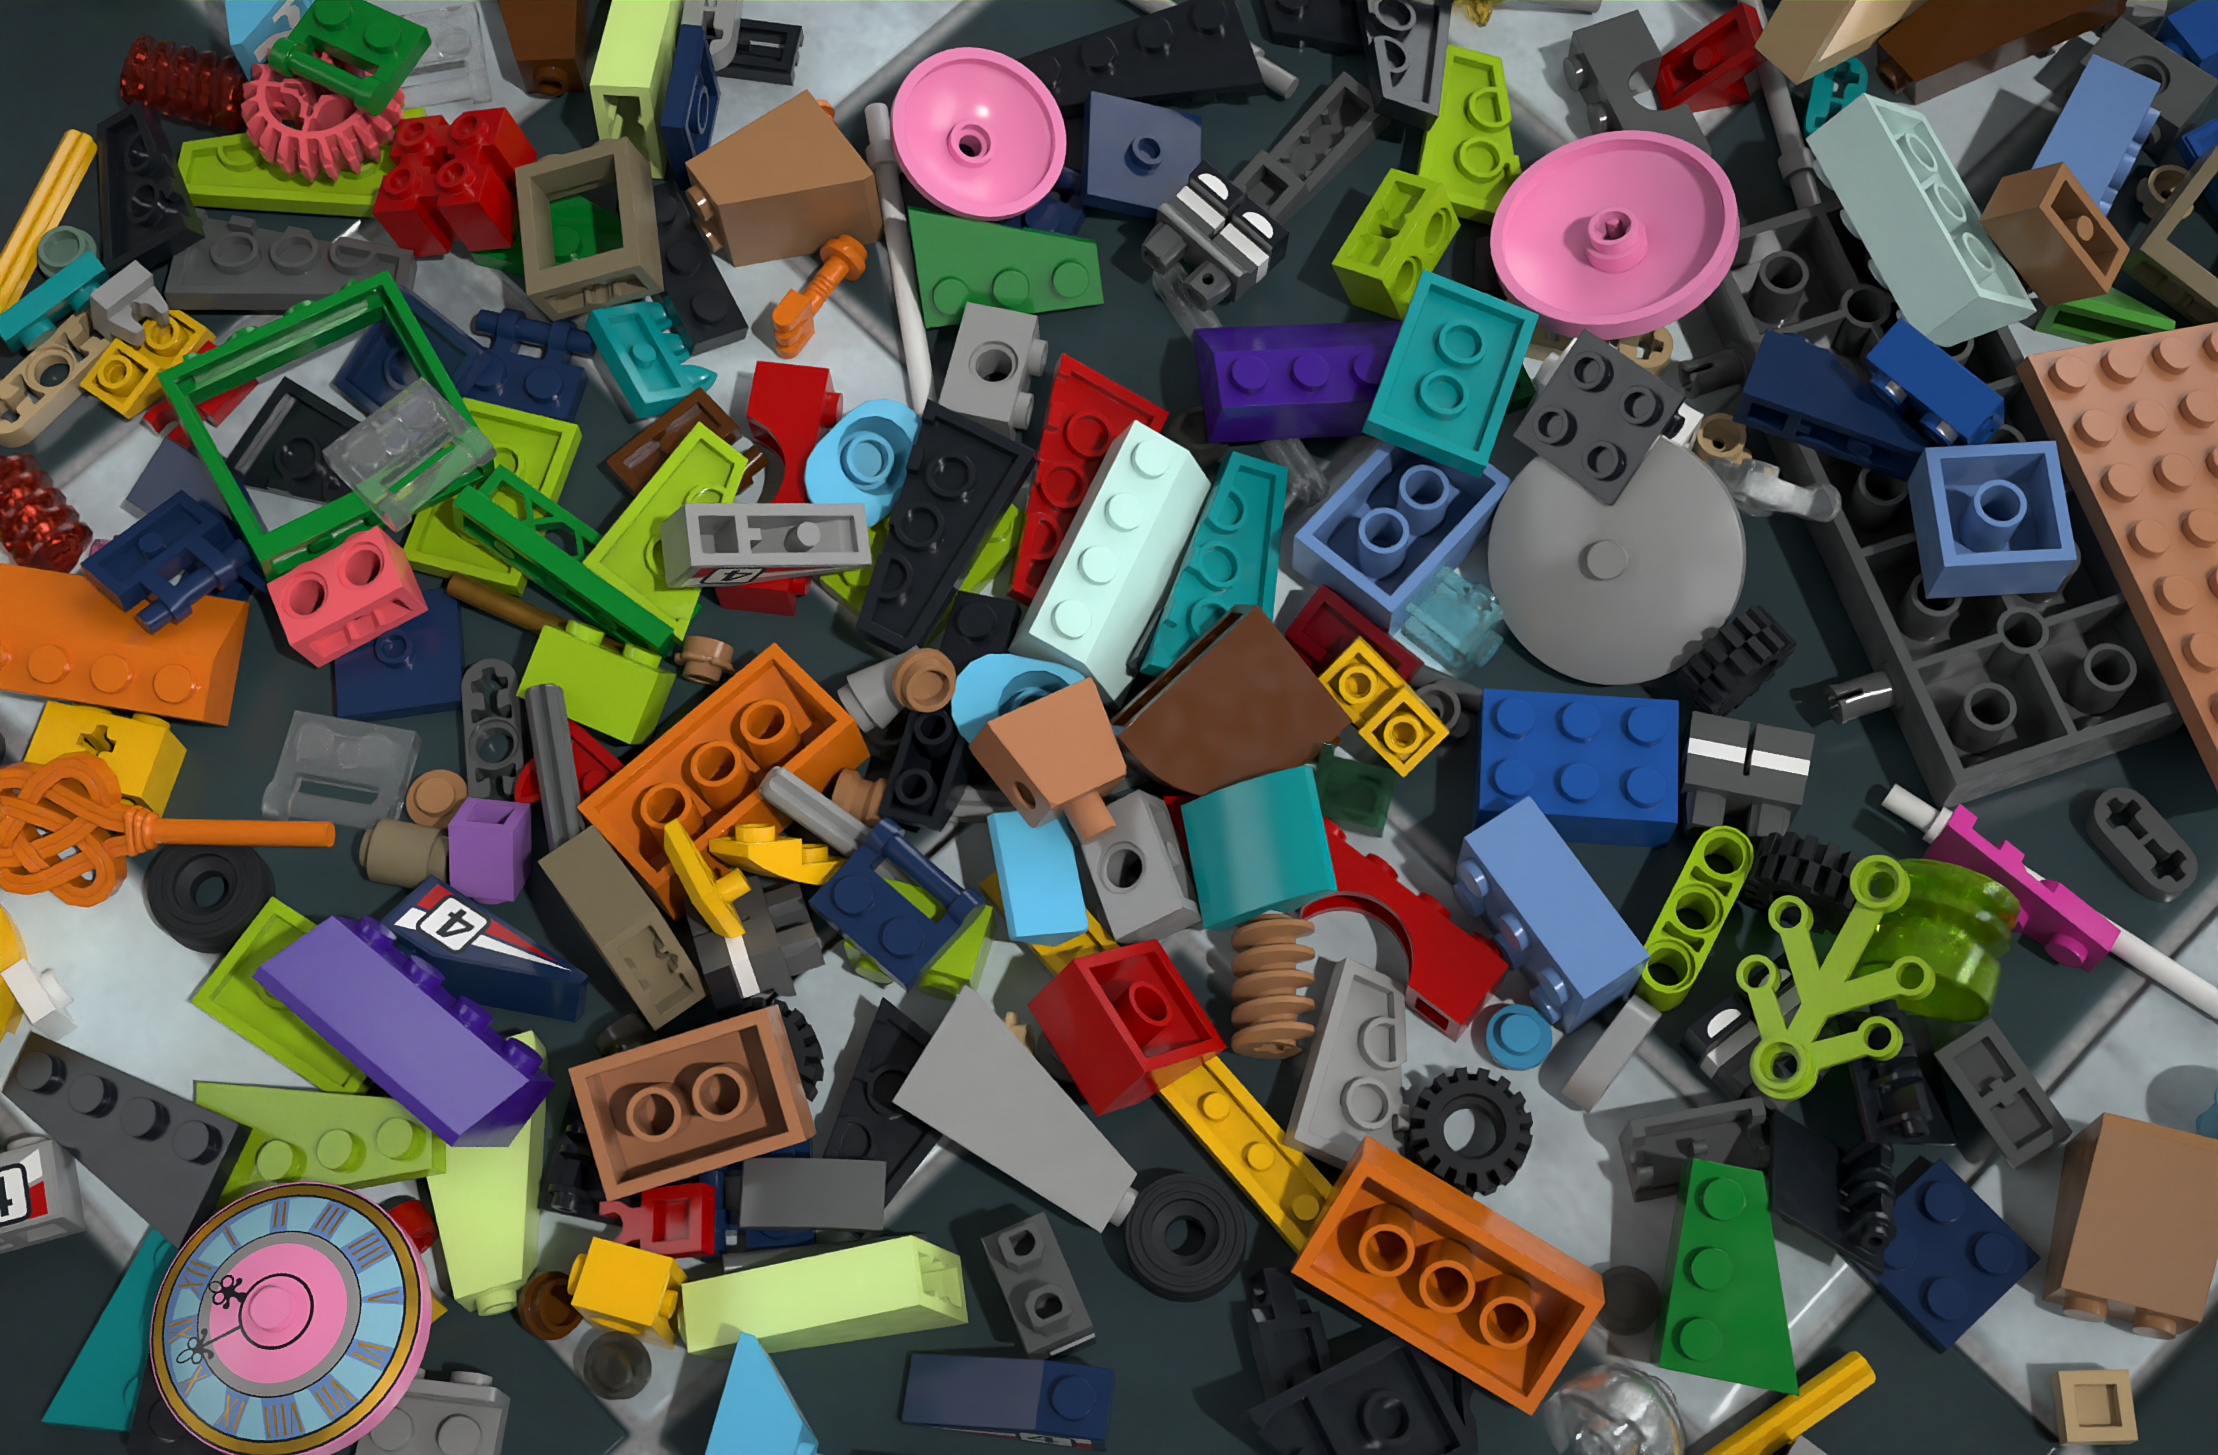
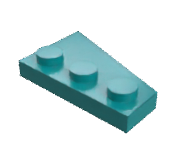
M153 1227L41 1422L50 1426L130 1434L150 1346V1329L155 1301L165 1275L180 1251Z

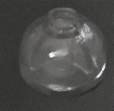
M1620 1363L1587 1367L1572 1376L1545 1403L1544 1422L1551 1441L1560 1455L1568 1447L1576 1455H1685L1687 1433L1674 1392L1660 1378L1648 1375L1636 1368Z

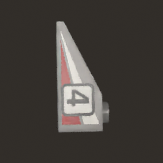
M684 503L660 525L667 587H728L867 568L872 564L864 504Z
M27 1137L8 1144V1151L0 1153V1254L86 1231L75 1158L62 1146L46 1137Z

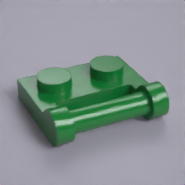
M314 0L289 36L282 37L274 43L269 54L268 63L271 70L290 78L298 75L353 100L358 110L371 116H377L386 108L432 41L427 28L367 1ZM317 49L373 76L358 77L311 54Z

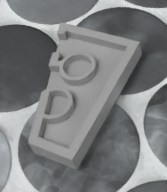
M1347 957L1335 964L1283 1145L1344 1170L1366 1134L1405 1158L1404 1132L1409 1130L1410 1123L1409 1105L1403 1104L1401 1065L1407 1061L1403 982Z

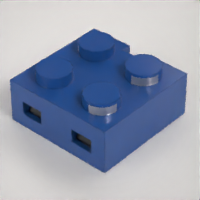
M1902 317L1866 356L1867 366L1871 370L1868 382L1875 389L1873 392L1900 417L1906 412L1915 417L1924 428L1921 433L1922 437L1933 447L1984 445L2004 424V398Z

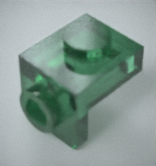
M1323 741L1319 761L1306 759L1305 766L1312 767L1322 815L1330 819L1341 829L1382 838L1397 771L1335 756L1336 744Z

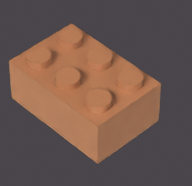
M778 1004L568 1069L607 1202L806 1141L817 1134Z

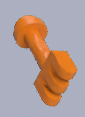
M841 234L836 239L831 238L827 240L820 249V256L824 265L801 294L790 289L774 309L772 322L776 340V351L780 357L785 359L796 357L814 335L813 317L823 306V303L826 302L827 298H829L830 294L833 293V290L837 288L843 279L856 281L866 269L865 260L868 254L863 245L853 237Z

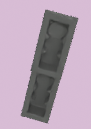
M1343 71L1269 154L1261 149L1232 182L1245 193L1244 201L1250 197L1279 223L1285 225L1392 124L1391 118L1375 113L1371 92Z

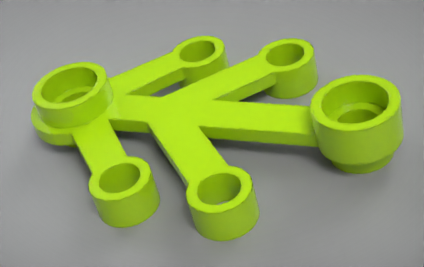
M1871 855L1862 859L1854 867L1850 876V888L1857 901L1821 968L1809 933L1813 925V913L1810 907L1803 900L1793 895L1781 896L1771 904L1768 911V920L1771 927L1781 936L1801 1001V1005L1789 1027H1787L1775 993L1781 984V972L1778 966L1766 956L1755 954L1744 958L1737 967V983L1742 990L1748 993L1762 1039L1751 1054L1750 1074L1758 1089L1773 1099L1790 1101L1806 1095L1816 1084L1820 1070L1866 1056L1874 1060L1886 1061L1895 1057L1902 1048L1903 1036L1900 1029L1891 1020L1882 1016L1867 1018L1860 1024L1858 1031L1815 1042L1827 1018L1900 995L1908 1000H1920L1927 997L1935 986L1933 969L1922 958L1913 955L1899 958L1893 963L1891 968L1848 981L1883 914L1899 909L1906 902L1910 893V880L1906 871L1896 860L1889 856ZM1878 878H1893L1895 887L1889 896L1876 898L1872 895V885ZM1788 907H1799L1802 915L1800 922L1792 928H1783L1780 924L1781 913ZM1756 966H1767L1769 978L1766 984L1758 988L1750 987L1748 983L1750 971ZM1909 967H1920L1924 971L1923 982L1915 989H1906L1901 985V975ZM1878 1027L1889 1028L1891 1032L1890 1043L1882 1050L1871 1049L1868 1044L1869 1034ZM1784 1056H1794L1797 1061V1070L1794 1075L1787 1079L1778 1078L1775 1072L1777 1061Z

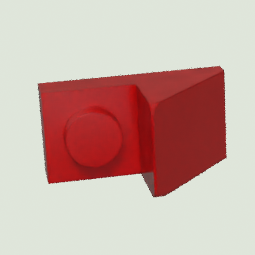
M1744 2L1739 3L1662 56L1655 86L1663 110L1687 103L1692 113L1743 104L1750 100L1744 76L1768 61L1754 47L1763 32L1756 8Z

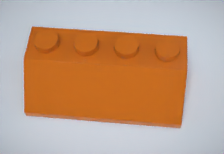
M0 563V691L228 727L250 603L205 595L191 606L193 613L179 624L175 625L169 622L155 634L150 635L142 628L135 617L136 614L152 603L147 597L125 612L93 585L86 576Z
M774 642L580 803L577 809L590 826L594 824L638 884L674 922H677L686 914L682 898L688 896L664 850V825L677 818L719 879L737 867L724 862L710 853L709 839L735 836V826L748 823L774 824L775 835H778L795 821L762 798L758 792L762 780L773 767L786 768L819 793L825 795L835 787L839 775L844 768L855 770L870 757V753L855 719Z
M1366 1134L1331 1189L1291 1269V1272L1530 1416L1533 1415L1605 1304L1601 1274Z

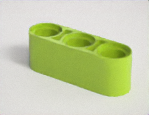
M1715 826L1700 836L1644 945L1650 958L1632 995L1636 994L1659 1012L1670 1011L1676 1008L1687 996L1752 868L1754 860L1753 845L1748 837L1738 829L1729 826ZM1710 854L1724 856L1732 864L1734 872L1731 874H1720L1708 867L1704 856ZM1684 908L1696 910L1704 917L1707 927L1697 930L1687 928L1678 919L1676 911ZM1656 963L1670 966L1678 975L1679 983L1671 986L1659 984L1652 979L1648 966Z

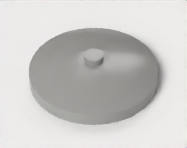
M1660 436L1613 506L1606 503L1542 456L1538 455L1515 477L1499 503L1489 535L1488 571L1493 595L1503 619L1518 641L1532 655L1547 666L1574 679L1603 685H1628L1653 680L1675 671L1689 663L1688 660L1694 653L1700 652L1704 648L1702 645L1709 638L1713 639L1719 634V629L1727 624L1741 595L1746 571V541L1736 504L1715 471L1688 448L1671 439Z

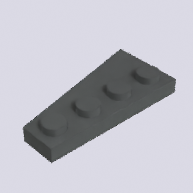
M195 208L206 238L173 255L164 294L169 308L177 310H288L293 305L302 301L313 300L316 302L340 291L342 286L353 278L358 283L387 269L396 284L406 286L413 291L417 263L413 250L343 236L339 237L335 242L315 239L312 236L311 230L288 226L285 233L258 228L256 219L232 215L229 222L208 218L205 209Z

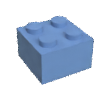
M2056 441L1924 448L1907 483L1926 599L2056 592L2077 561Z

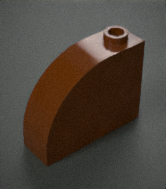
M1235 604L1109 722L1125 764L1148 780L1164 787L1205 796L1259 776L1306 766L1309 762L1316 763L1321 761L1337 748L1341 742V738L1338 735L1352 720L1258 605Z

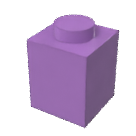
M467 797L448 824L450 886L466 897H472L473 900L482 904H499L505 901L514 902L532 873L531 804Z

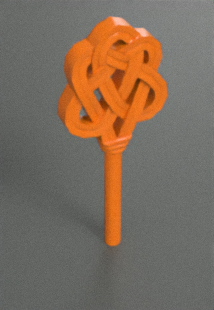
M86 751L64 753L46 765L23 761L5 764L0 767V886L6 892L31 895L50 890L67 905L89 908L107 900L119 891L127 878L126 855L133 857L139 853L154 850L160 844L330 848L335 842V826L332 822L160 818L157 813L151 812L139 804L132 806L120 803L122 793L117 776L104 759ZM34 825L52 832L40 836ZM106 830L116 831L118 833L111 836ZM73 845H76L81 850L65 859H61L57 855ZM94 868L96 870L97 877L95 880L84 879L81 876Z

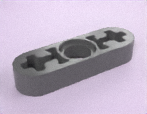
M489 658L476 662L466 671L461 683L468 797L497 800V790L491 780H503V790L510 802H515L516 782L520 772L529 762L525 699L516 696L521 681L510 664L500 659ZM499 679L504 688L497 692V707L502 717H491V708L483 693H481L488 690L490 680ZM497 734L510 736L514 740V748L508 758L498 763H489L481 759V747L489 737ZM531 803V819L533 816V803Z

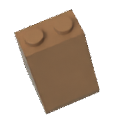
M808 89L685 162L692 186L685 190V193L692 208L700 218L694 223L708 249L712 253L721 249L734 268L820 253V249L827 240L831 238L836 239L841 234L853 237L862 245L876 243L885 237L874 173Z
M2103 1112L2065 1145L2042 1300L2063 1305L2062 1313L2064 1315L2081 1321L2104 1322L2107 1316L2131 1322L2133 1332L2154 1339H2175L2176 1334L2180 1335L2201 1323L2218 1259V1139Z

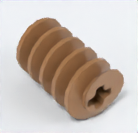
M1260 914L1235 925L1239 929L1234 931L1231 937L1232 947L1239 953L1231 962L1233 975L1239 978L1231 987V996L1235 1002L1240 1004L1231 1013L1233 1026L1240 1030L1231 1038V1047L1233 1052L1242 1056L1262 1059H1288L1299 1056L1303 1052L1301 1048L1297 1047V1040L1309 1038L1316 1034L1314 1025L1296 1021V1015L1315 1009V1001L1313 999L1296 995V989L1312 986L1315 983L1313 973L1296 969V964L1311 961L1315 958L1313 948L1296 944L1297 938L1312 935L1315 932V926L1312 922L1296 919L1284 914Z

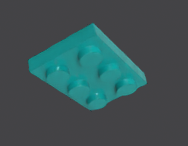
M1423 269L1370 407L1362 433L1480 479L1488 464L1539 314Z

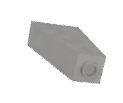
M965 985L892 1102L1100 1233L1103 1232L1108 1222L1119 1227L1139 1194L1138 1191L1130 1187L1137 1173L982 997Z

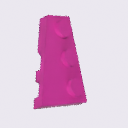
M1959 803L1924 853L1915 870L1926 876L1930 885L1940 893L1952 898H1963L1984 910L1988 919L1996 926L2013 933L2021 932L2045 946L2046 952L2057 962L2073 968L2081 967L2090 973L2110 952L2121 930L2060 882L2052 880L2038 881L2026 871L2022 863L2025 855L2007 840L1999 842L1997 847H1995L1972 829L1978 817Z

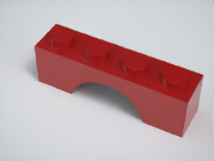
M766 361L756 362L746 413L754 443L773 453L785 466L781 487L771 503H811L807 497L804 482L807 458L816 444L842 419L843 395L834 391L829 368ZM812 575L714 588L721 608L795 617L799 595H808Z
M1322 815L1338 891L1285 914L1307 921L1327 912L1350 911L1369 916L1383 924L1396 937L1407 960L1408 984L1405 992V1005L1456 1043L1503 984L1509 964L1502 960V951L1483 934L1473 931L1469 935L1449 920L1451 917L1449 911L1431 895L1424 892L1415 895L1399 883L1396 871L1385 860L1372 853L1363 856L1347 844L1344 832L1334 822Z

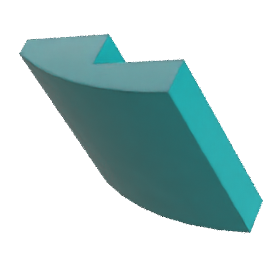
M1299 766L1259 776L1217 790L1181 806L1204 929L1221 932L1269 910L1289 913L1338 891L1312 767Z

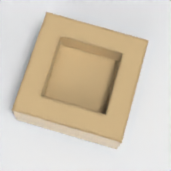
M2128 1369L2057 1371L2051 1375L2060 1446L2132 1444L2138 1441Z

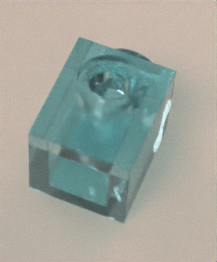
M1444 565L1406 606L1401 634L1459 679L1473 663L1479 668L1483 667L1499 649L1503 642V637L1499 635L1505 610L1499 607L1500 604L1496 596L1484 585L1478 582L1468 583L1447 565Z

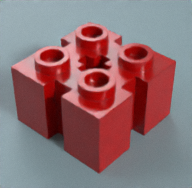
M500 107L466 111L458 116L451 125L448 124L442 114L400 119L389 155L397 167L393 168L387 175H383L372 211L374 217L397 246L413 250L415 257L449 254L451 244L455 241H462L469 251L512 247L519 223L518 203L513 197L514 192H517L515 168L534 163L537 152L507 109Z

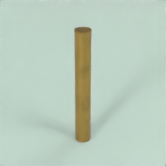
M459 572L453 574L447 586V595L540 635L544 625L566 627L569 621ZM603 637L602 643L623 651L624 644L608 637Z

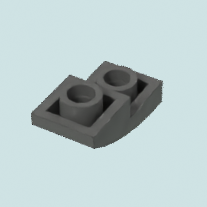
M748 1158L742 1160L738 1229L807 1232L812 1229L879 1233L883 1231L886 1161L824 1158Z

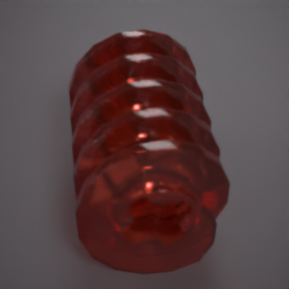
M143 33L136 37L124 61L120 76L121 97L127 105L138 100L161 114L167 116L176 114L184 120H198L200 123L211 127L220 125L221 128L231 132L241 130L246 124L241 113V104L246 101L243 96L242 84L249 81L246 75H243L242 67L236 56L228 55L221 61L218 53L213 50L207 49L199 56L197 48L189 44L181 46L178 50L176 43L169 39H163L156 44L154 37L149 34Z
M27 453L15 454L9 457L0 455V542L12 554L18 566L69 574L77 565L81 554L86 551L92 542L93 531L86 522L79 521V513L72 505L66 504L67 498L59 488L53 487L51 477L46 471H41L40 463L32 454Z

